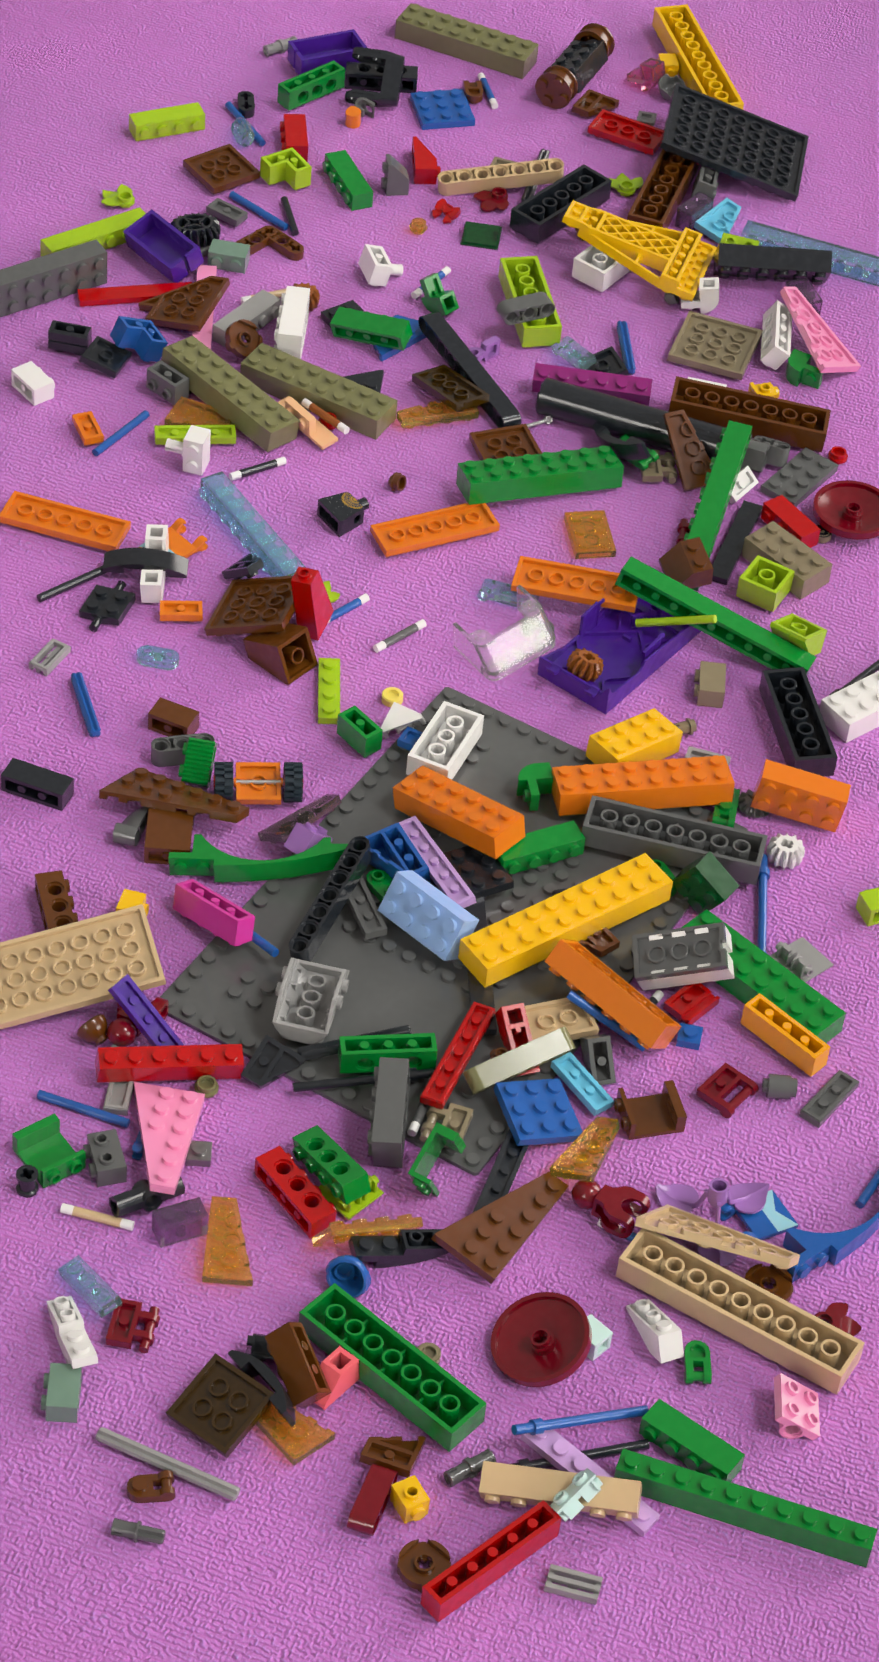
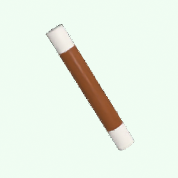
M307 398L303 399L301 404L342 433L347 434L350 428Z

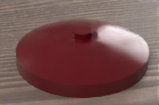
M852 480L829 483L822 487L815 495L813 502L814 517L824 529L843 538L865 540L878 537L879 489L870 484Z
M555 1292L534 1293L517 1300L500 1315L491 1335L492 1356L503 1375L512 1382L527 1387L550 1386L563 1381L582 1365L591 1347L592 1328L583 1308L572 1298Z

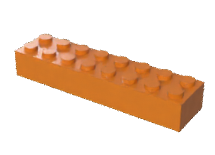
M724 755L552 767V796L559 816L587 814L592 795L650 809L720 805V802H732L735 782Z

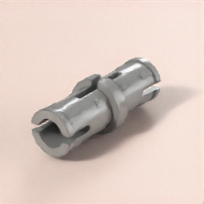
M292 36L283 40L278 39L274 43L264 45L263 52L266 57L276 53H285L288 50V41L297 40V37Z

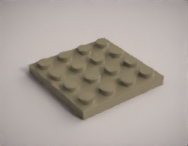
M689 311L671 347L667 361L742 381L762 337L763 330Z

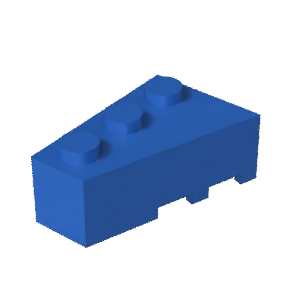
M399 822L365 836L370 843L372 859L369 864L374 868L385 871L392 879L397 871L413 870L431 884L429 867Z

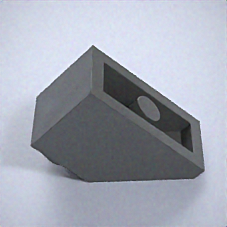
M598 1034L580 1037L582 1059L586 1070L600 1085L616 1083L610 1036Z

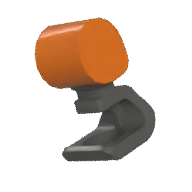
M364 97L358 98L354 106L346 109L345 125L348 128L355 129L361 125V117L367 115L374 118L375 103ZM366 104L370 105L372 112L367 110Z

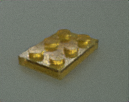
M604 510L564 512V521L575 559L616 557L615 544Z

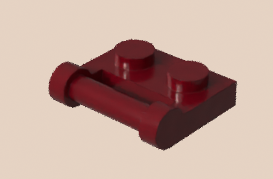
M725 1062L697 1089L696 1096L718 1109L723 1117L730 1118L735 1113V1109L749 1096H753L759 1090L756 1082ZM738 1085L743 1087L729 1103L724 1100Z

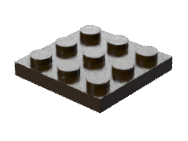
M215 1353L168 1409L166 1414L171 1420L228 1458L271 1406L272 1403L268 1398L274 1393Z

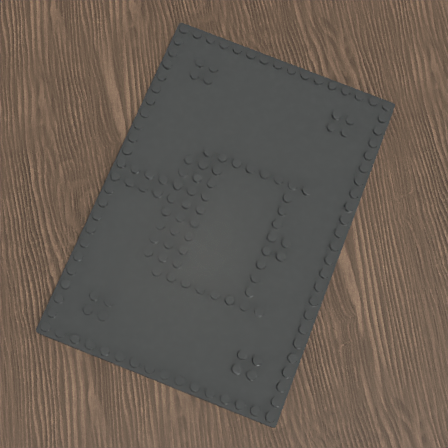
M445 687L421 713L426 721L425 725H422L420 721L413 723L414 729L424 732L444 701L484 715L482 735L452 780L523 814L525 834L573 820L582 832L586 814L559 816L552 793L540 794L538 811H529L527 802L523 801V795L517 796L516 790L519 772L525 766L533 763L550 762L552 770V767L594 764L585 756V751L450 687ZM397 740L319 824V826L328 831L327 835L333 838L331 844H349L351 839L356 836L365 837L411 818V816L394 807L393 787L409 776L406 774V767L410 751L397 746ZM701 806L654 809L711 823L714 812ZM420 821L443 853L468 846ZM737 823L734 824V828L748 831L747 828ZM584 846L582 855L516 874H510L514 881V888L484 897L487 926L552 897V891L571 888L635 857ZM370 864L362 875L365 883L367 874L376 869ZM667 865L675 877L683 870V868ZM332 870L298 877L267 880L242 908L255 916L253 931L279 949V954L276 957H272L252 941L240 946H232L224 939L216 936L160 996V998L169 1001L168 1016L221 1044H242L243 1055L250 1059L266 1035L296 1053L299 1047L311 1045L285 1039L275 1029L272 1023L278 996H275L278 982L283 981L281 980L283 967L288 966L291 959L289 942ZM430 878L431 884L439 890V888ZM369 890L377 908H379L381 902ZM677 891L674 896L670 897L669 901L610 928L609 931L620 941V946L603 957H596L630 984L635 977L632 935L673 929L691 906L687 902L688 897H683ZM346 902L311 961L350 970L347 978L349 980L347 993H342L344 998L341 1010H336L329 1033L323 1042L337 1040L339 1036H356L409 1025L412 1034L435 1033L438 1050L437 1067L470 1009L467 967L459 959L442 960L383 914L381 916L387 927V935L365 940ZM545 960L493 984L495 1013L503 1006L524 1003V1006L566 998L570 990L578 995L583 994L585 996V994L580 990L575 991L566 984L568 980L562 975L558 977L549 970L550 966L544 962ZM597 1004L595 1005V1007L598 1008L600 1011L603 1010ZM498 1024L496 1035H483L463 1072L490 1060V1052L493 1049L504 1047ZM580 1039L572 1040L576 1047L570 1051L572 1054L581 1046ZM338 1054L306 1060L304 1064L285 1074L284 1077L296 1083L372 1075L374 1072L340 1073ZM553 1060L540 1065L539 1073L515 1076L504 1082L555 1079L557 1074L550 1067ZM462 1073L443 1108L448 1110L450 1103L474 1109L473 1117L463 1139L466 1147L462 1154L444 1147L439 1158L473 1176H477L502 1146L510 1128L493 1090L494 1086L473 1095ZM430 1078L418 1079V1082H410L405 1140L421 1149L425 1142L419 1139L421 1135L420 1129L422 1124L427 1121V1112L431 1106H428L416 1136L408 1135L407 1131L420 1103V1096ZM375 1084L312 1090L316 1094L369 1121L370 1108H373L372 1088L375 1087ZM439 1120L437 1122L442 1124L443 1120Z

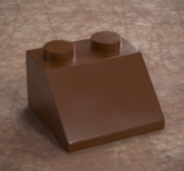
M700 537L680 541L659 558L658 562L665 575L691 589L712 584L714 568Z

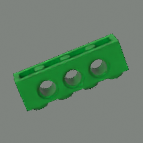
M331 61L278 84L277 102L289 111L339 90L345 84V68L336 61Z
M435 1033L339 1036L338 1060L340 1073L374 1072V1067H379L380 1057L409 1059V1068L416 1067L417 1070L436 1068L438 1050Z
M318 1125L292 1137L294 1144L292 1152L296 1160L302 1161L311 1174L314 1173L323 1186L326 1185L331 1190L335 1198H339L347 1205L371 1192L368 1173Z

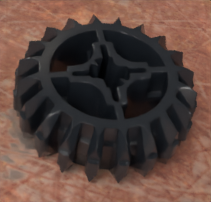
M199 212L197 214H184V216H178V218L173 219L170 223L199 247L205 248L207 245H211L213 239H220L221 227L219 221L213 215L200 214Z

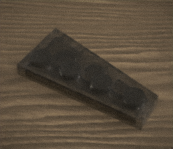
M326 794L258 832L260 841H267L271 844L277 842L285 843L297 822L301 824L309 822L312 824L325 814L333 812L335 807L342 803L339 795Z

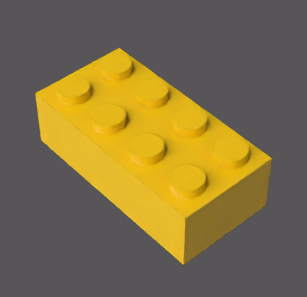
M653 708L589 735L585 756L594 764L662 760L679 752L683 732Z

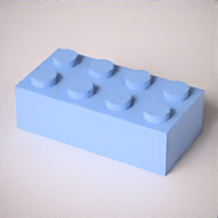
M413 870L396 872L377 910L444 961L459 959L460 939L472 934L479 922V919Z

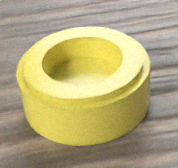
M395 687L386 688L382 692L381 701L387 707H391L394 702L401 705L403 703V692Z

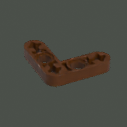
M264 226L236 241V243L250 245V256L270 246L293 261H299L304 257V246L273 226Z

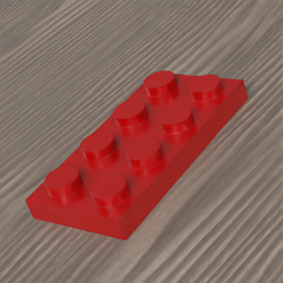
M602 109L588 126L587 133L631 149H636L645 154L654 155L660 147L664 130Z

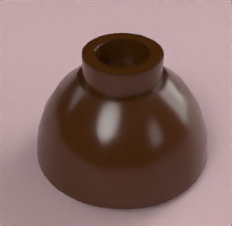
M98 1014L89 1019L77 1030V1036L83 1041L95 1043L97 1046L104 1043L108 1039L106 1035L108 1024L105 1016Z

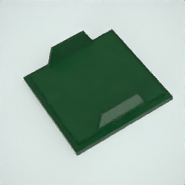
M467 221L465 222L461 245L498 250L502 227Z

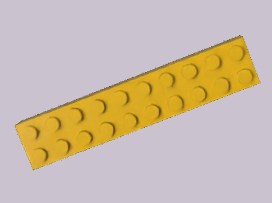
M688 4L655 7L652 26L667 53H676L679 62L678 73L682 80H684L686 87L743 110L744 102Z
M644 853L461 938L458 958L486 988L547 959L560 939L575 940L577 942L585 941L588 936H593L599 930L602 932V929L605 927L610 929L669 901L673 881Z

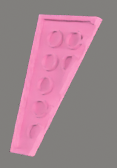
M783 287L780 294L820 373L857 372L861 365L797 287Z
M134 1082L133 1090L136 1097V1108L138 1110L141 1140L144 1147L149 1190L174 1195L204 1104L205 1094Z

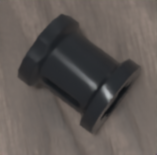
M32 1165L19 1167L16 1171V1178L18 1180L16 1186L17 1193L26 1198L35 1196L39 1189L36 1182L38 1170Z

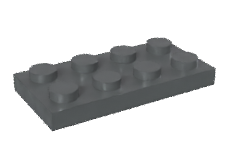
M805 447L763 483L760 492L771 498L783 495L797 507L837 472L838 464Z

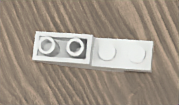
M59 1296L54 1300L46 1301L52 1325L67 1364H71L73 1369L97 1364V1353L85 1331L84 1320L72 1296Z

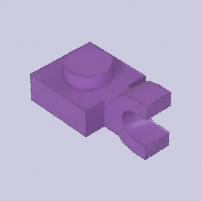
M494 335L481 342L480 348L471 347L469 350L479 362L481 360L486 362L499 355L500 338Z

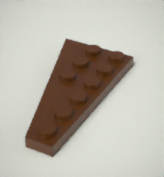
M136 768L99 790L100 799L107 800L108 796L119 798L118 802L122 803L139 801L141 806L176 812V808L187 810L188 815L193 816L205 813L209 814L210 819L238 823L249 816L250 807L241 805L238 801L222 798L221 795L211 794L203 791L201 788L188 786L182 781H175L166 778L165 775L152 773L146 768Z

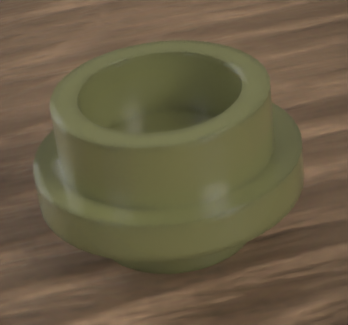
M204 1075L196 1081L194 1089L197 1093L205 1094V1098H211L218 1093L219 1085L214 1077Z

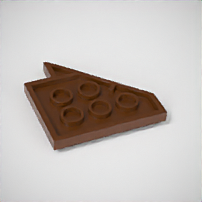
M209 276L139 302V309L149 312L145 319L151 320L155 326L200 332L229 287L230 281L229 278Z

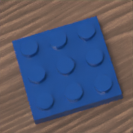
M463 89L410 93V101L422 130L475 126V118Z
M560 1078L497 1082L493 1090L517 1146L576 1142L583 1139L584 1133Z

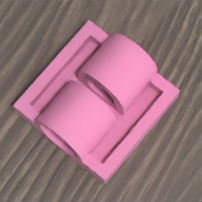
M782 1373L775 1376V1421L779 1422L780 1435L787 1439H797L805 1436L812 1441L820 1437L818 1393Z

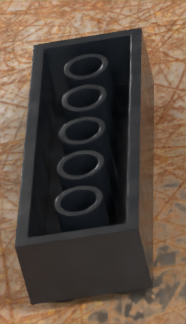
M583 164L511 209L509 227L538 244L567 226L562 220L573 200L595 208L610 199L612 180Z
M719 243L714 253L713 275H718L719 278L723 279L733 276L739 280H746L748 278H755L757 281L774 279L775 282L792 280L793 283L797 284L807 281L812 282L814 285H821L827 281L831 274L832 251Z
M804 667L762 670L759 691L786 765L820 776H834L838 757Z

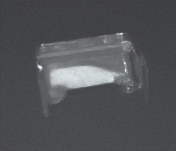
M521 585L517 586V610L525 618L492 636L486 630H476L468 634L456 622L452 624L454 648L482 675L491 681L504 678L551 650L556 644L554 631L542 605Z

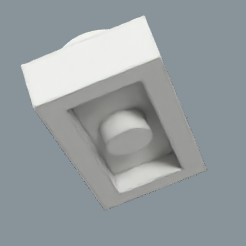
M749 466L739 471L729 500L731 504L737 502L759 483Z

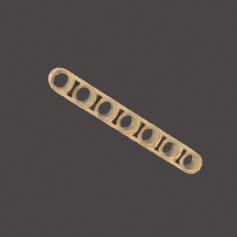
M549 158L442 171L438 175V192L441 195L450 196L475 193L483 190L492 191L495 187L509 189L551 184L564 177V162L559 158Z

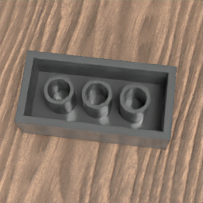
M380 1057L379 1067H374L373 1108H370L369 1118L371 1128L370 1130L368 1129L367 1144H369L368 1157H373V1166L402 1168L410 1093L409 1059Z

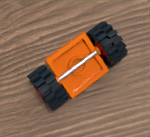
M215 762L213 775L214 794L233 801L234 784V787H236V801L241 804L281 805V787H283L284 802H302L303 764L302 762H284L283 778H281L280 762H236L233 780V762Z

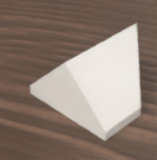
M394 702L381 729L386 739L389 738L388 733L396 729L397 734H400L407 726L414 729V722L420 721L422 725H425L426 721L422 714Z

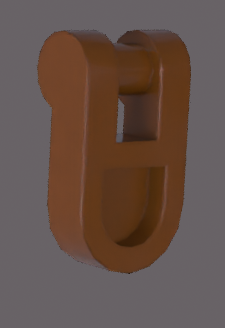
M463 80L462 88L467 101L472 104L481 102L483 100L482 82Z
M163 1470L158 1474L133 1476L127 1482V1496L135 1503L172 1501L176 1497L175 1488L172 1487L174 1474L170 1470ZM155 1486H161L160 1489L154 1490Z

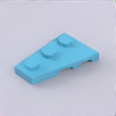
M726 198L695 221L694 228L719 244L723 233H730L740 213L741 206Z

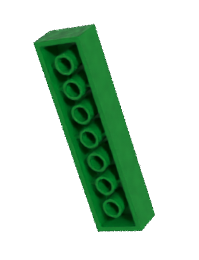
M604 445L596 448L562 450L552 453L524 454L523 456H506L498 459L487 458L480 461L469 460L458 463L456 485L469 505L622 487L624 465L612 448Z
M706 909L681 928L723 921ZM724 922L731 934L732 952L728 954L733 960L734 979L714 982L744 1004L759 993L825 1043L842 1031L846 1012Z
M336 1283L331 1285L299 1312V1322H302L309 1340L328 1355L341 1346L359 1359V1380L447 1451L450 1452L484 1422L487 1405L485 1401Z

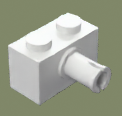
M365 244L358 264L368 284L375 287H386L390 275L402 276V264H392L382 246Z
M191 425L183 442L168 438L165 444V451L182 454V471L202 476L210 461L211 430Z

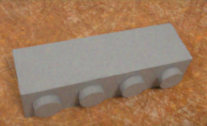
M261 290L213 324L212 340L225 347V333L228 326L241 319L254 323L258 328L256 331H258L279 316L281 299L265 290Z

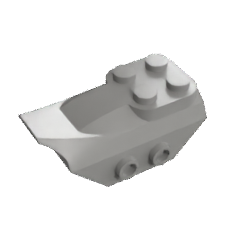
M291 957L288 966L283 967L281 980L283 981L278 982L275 996H278L272 1023L280 1036L288 1040L311 1045L322 1043L329 1033L336 1010H341L344 998L342 993H347L349 985L347 978L350 970Z

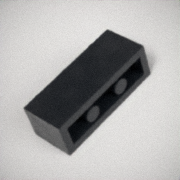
M12 758L1 774V791L63 811L74 794V778Z

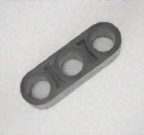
M537 292L503 300L497 305L496 310L507 325H514L548 317L555 311V305L545 292Z
M208 733L155 738L151 742V763L157 767L184 764L183 746L185 742L189 741V737L215 741V738Z

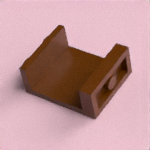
M149 808L144 845V863L169 865V852H190L194 816L188 815L187 811L176 810V812Z
M673 1080L664 1081L662 1094L627 1099L623 1087L618 1088L617 1098H614V1109L616 1113L619 1112L621 1128L623 1131H626L629 1140L684 1132L687 1115Z

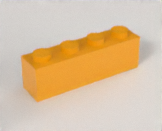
M759 993L744 1005L741 1024L807 1075L812 1077L826 1066L830 1046Z

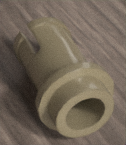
M686 718L685 721L674 723L683 734L688 733L692 735L693 732L697 731L694 719Z

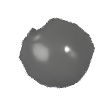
M665 74L659 79V92L665 100L671 101L673 88L676 83L686 87L684 80L677 75L670 77L668 74Z

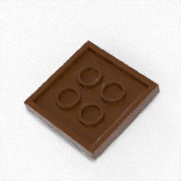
M231 144L183 160V166L213 195L260 178V171Z
M526 424L471 432L469 434V440L480 460L487 458L498 459L506 456L516 457L523 456L524 454H542Z

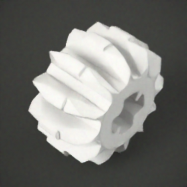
M778 833L776 837H771L766 853L769 862L774 863L775 867L781 866L783 870L786 867L793 869L795 865L799 866L802 862L805 847L802 844V840H797L796 835L791 837L788 833L784 836Z

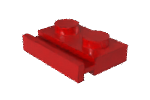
M701 983L684 986L667 999L663 1004V1009L679 1021L683 1020L686 1024L692 1025L719 1004L720 997L712 995V991Z

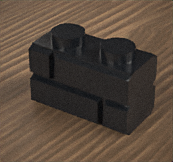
M53 320L48 330V348L55 349L57 352L65 351L81 356L92 343V327Z

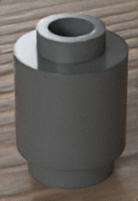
M768 1074L767 1078H763L762 1092H766V1097L780 1099L796 1097L797 1078L779 1074Z

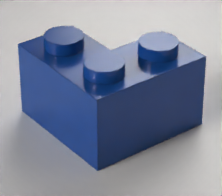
M118 316L110 333V337L117 347L121 349H135L140 359L145 362L160 361L163 348L168 344L151 320Z

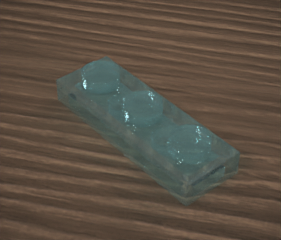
M79 1255L58 1269L60 1276L101 1318L122 1304L120 1296Z

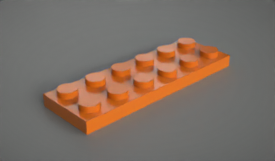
M18 491L13 492L0 513V523L105 551L119 549L131 528V521Z
M464 503L370 525V532L385 557L497 532L500 529L499 522L486 503L473 505Z
M520 556L511 584V591L593 605L596 601L599 602L604 598L605 601L601 604V607L635 613L639 598L615 585L620 573Z

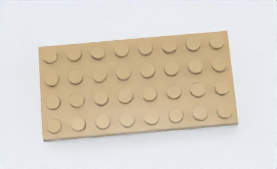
M143 904L0 942V1030L114 999L108 989L127 974L141 991L165 985L166 980Z

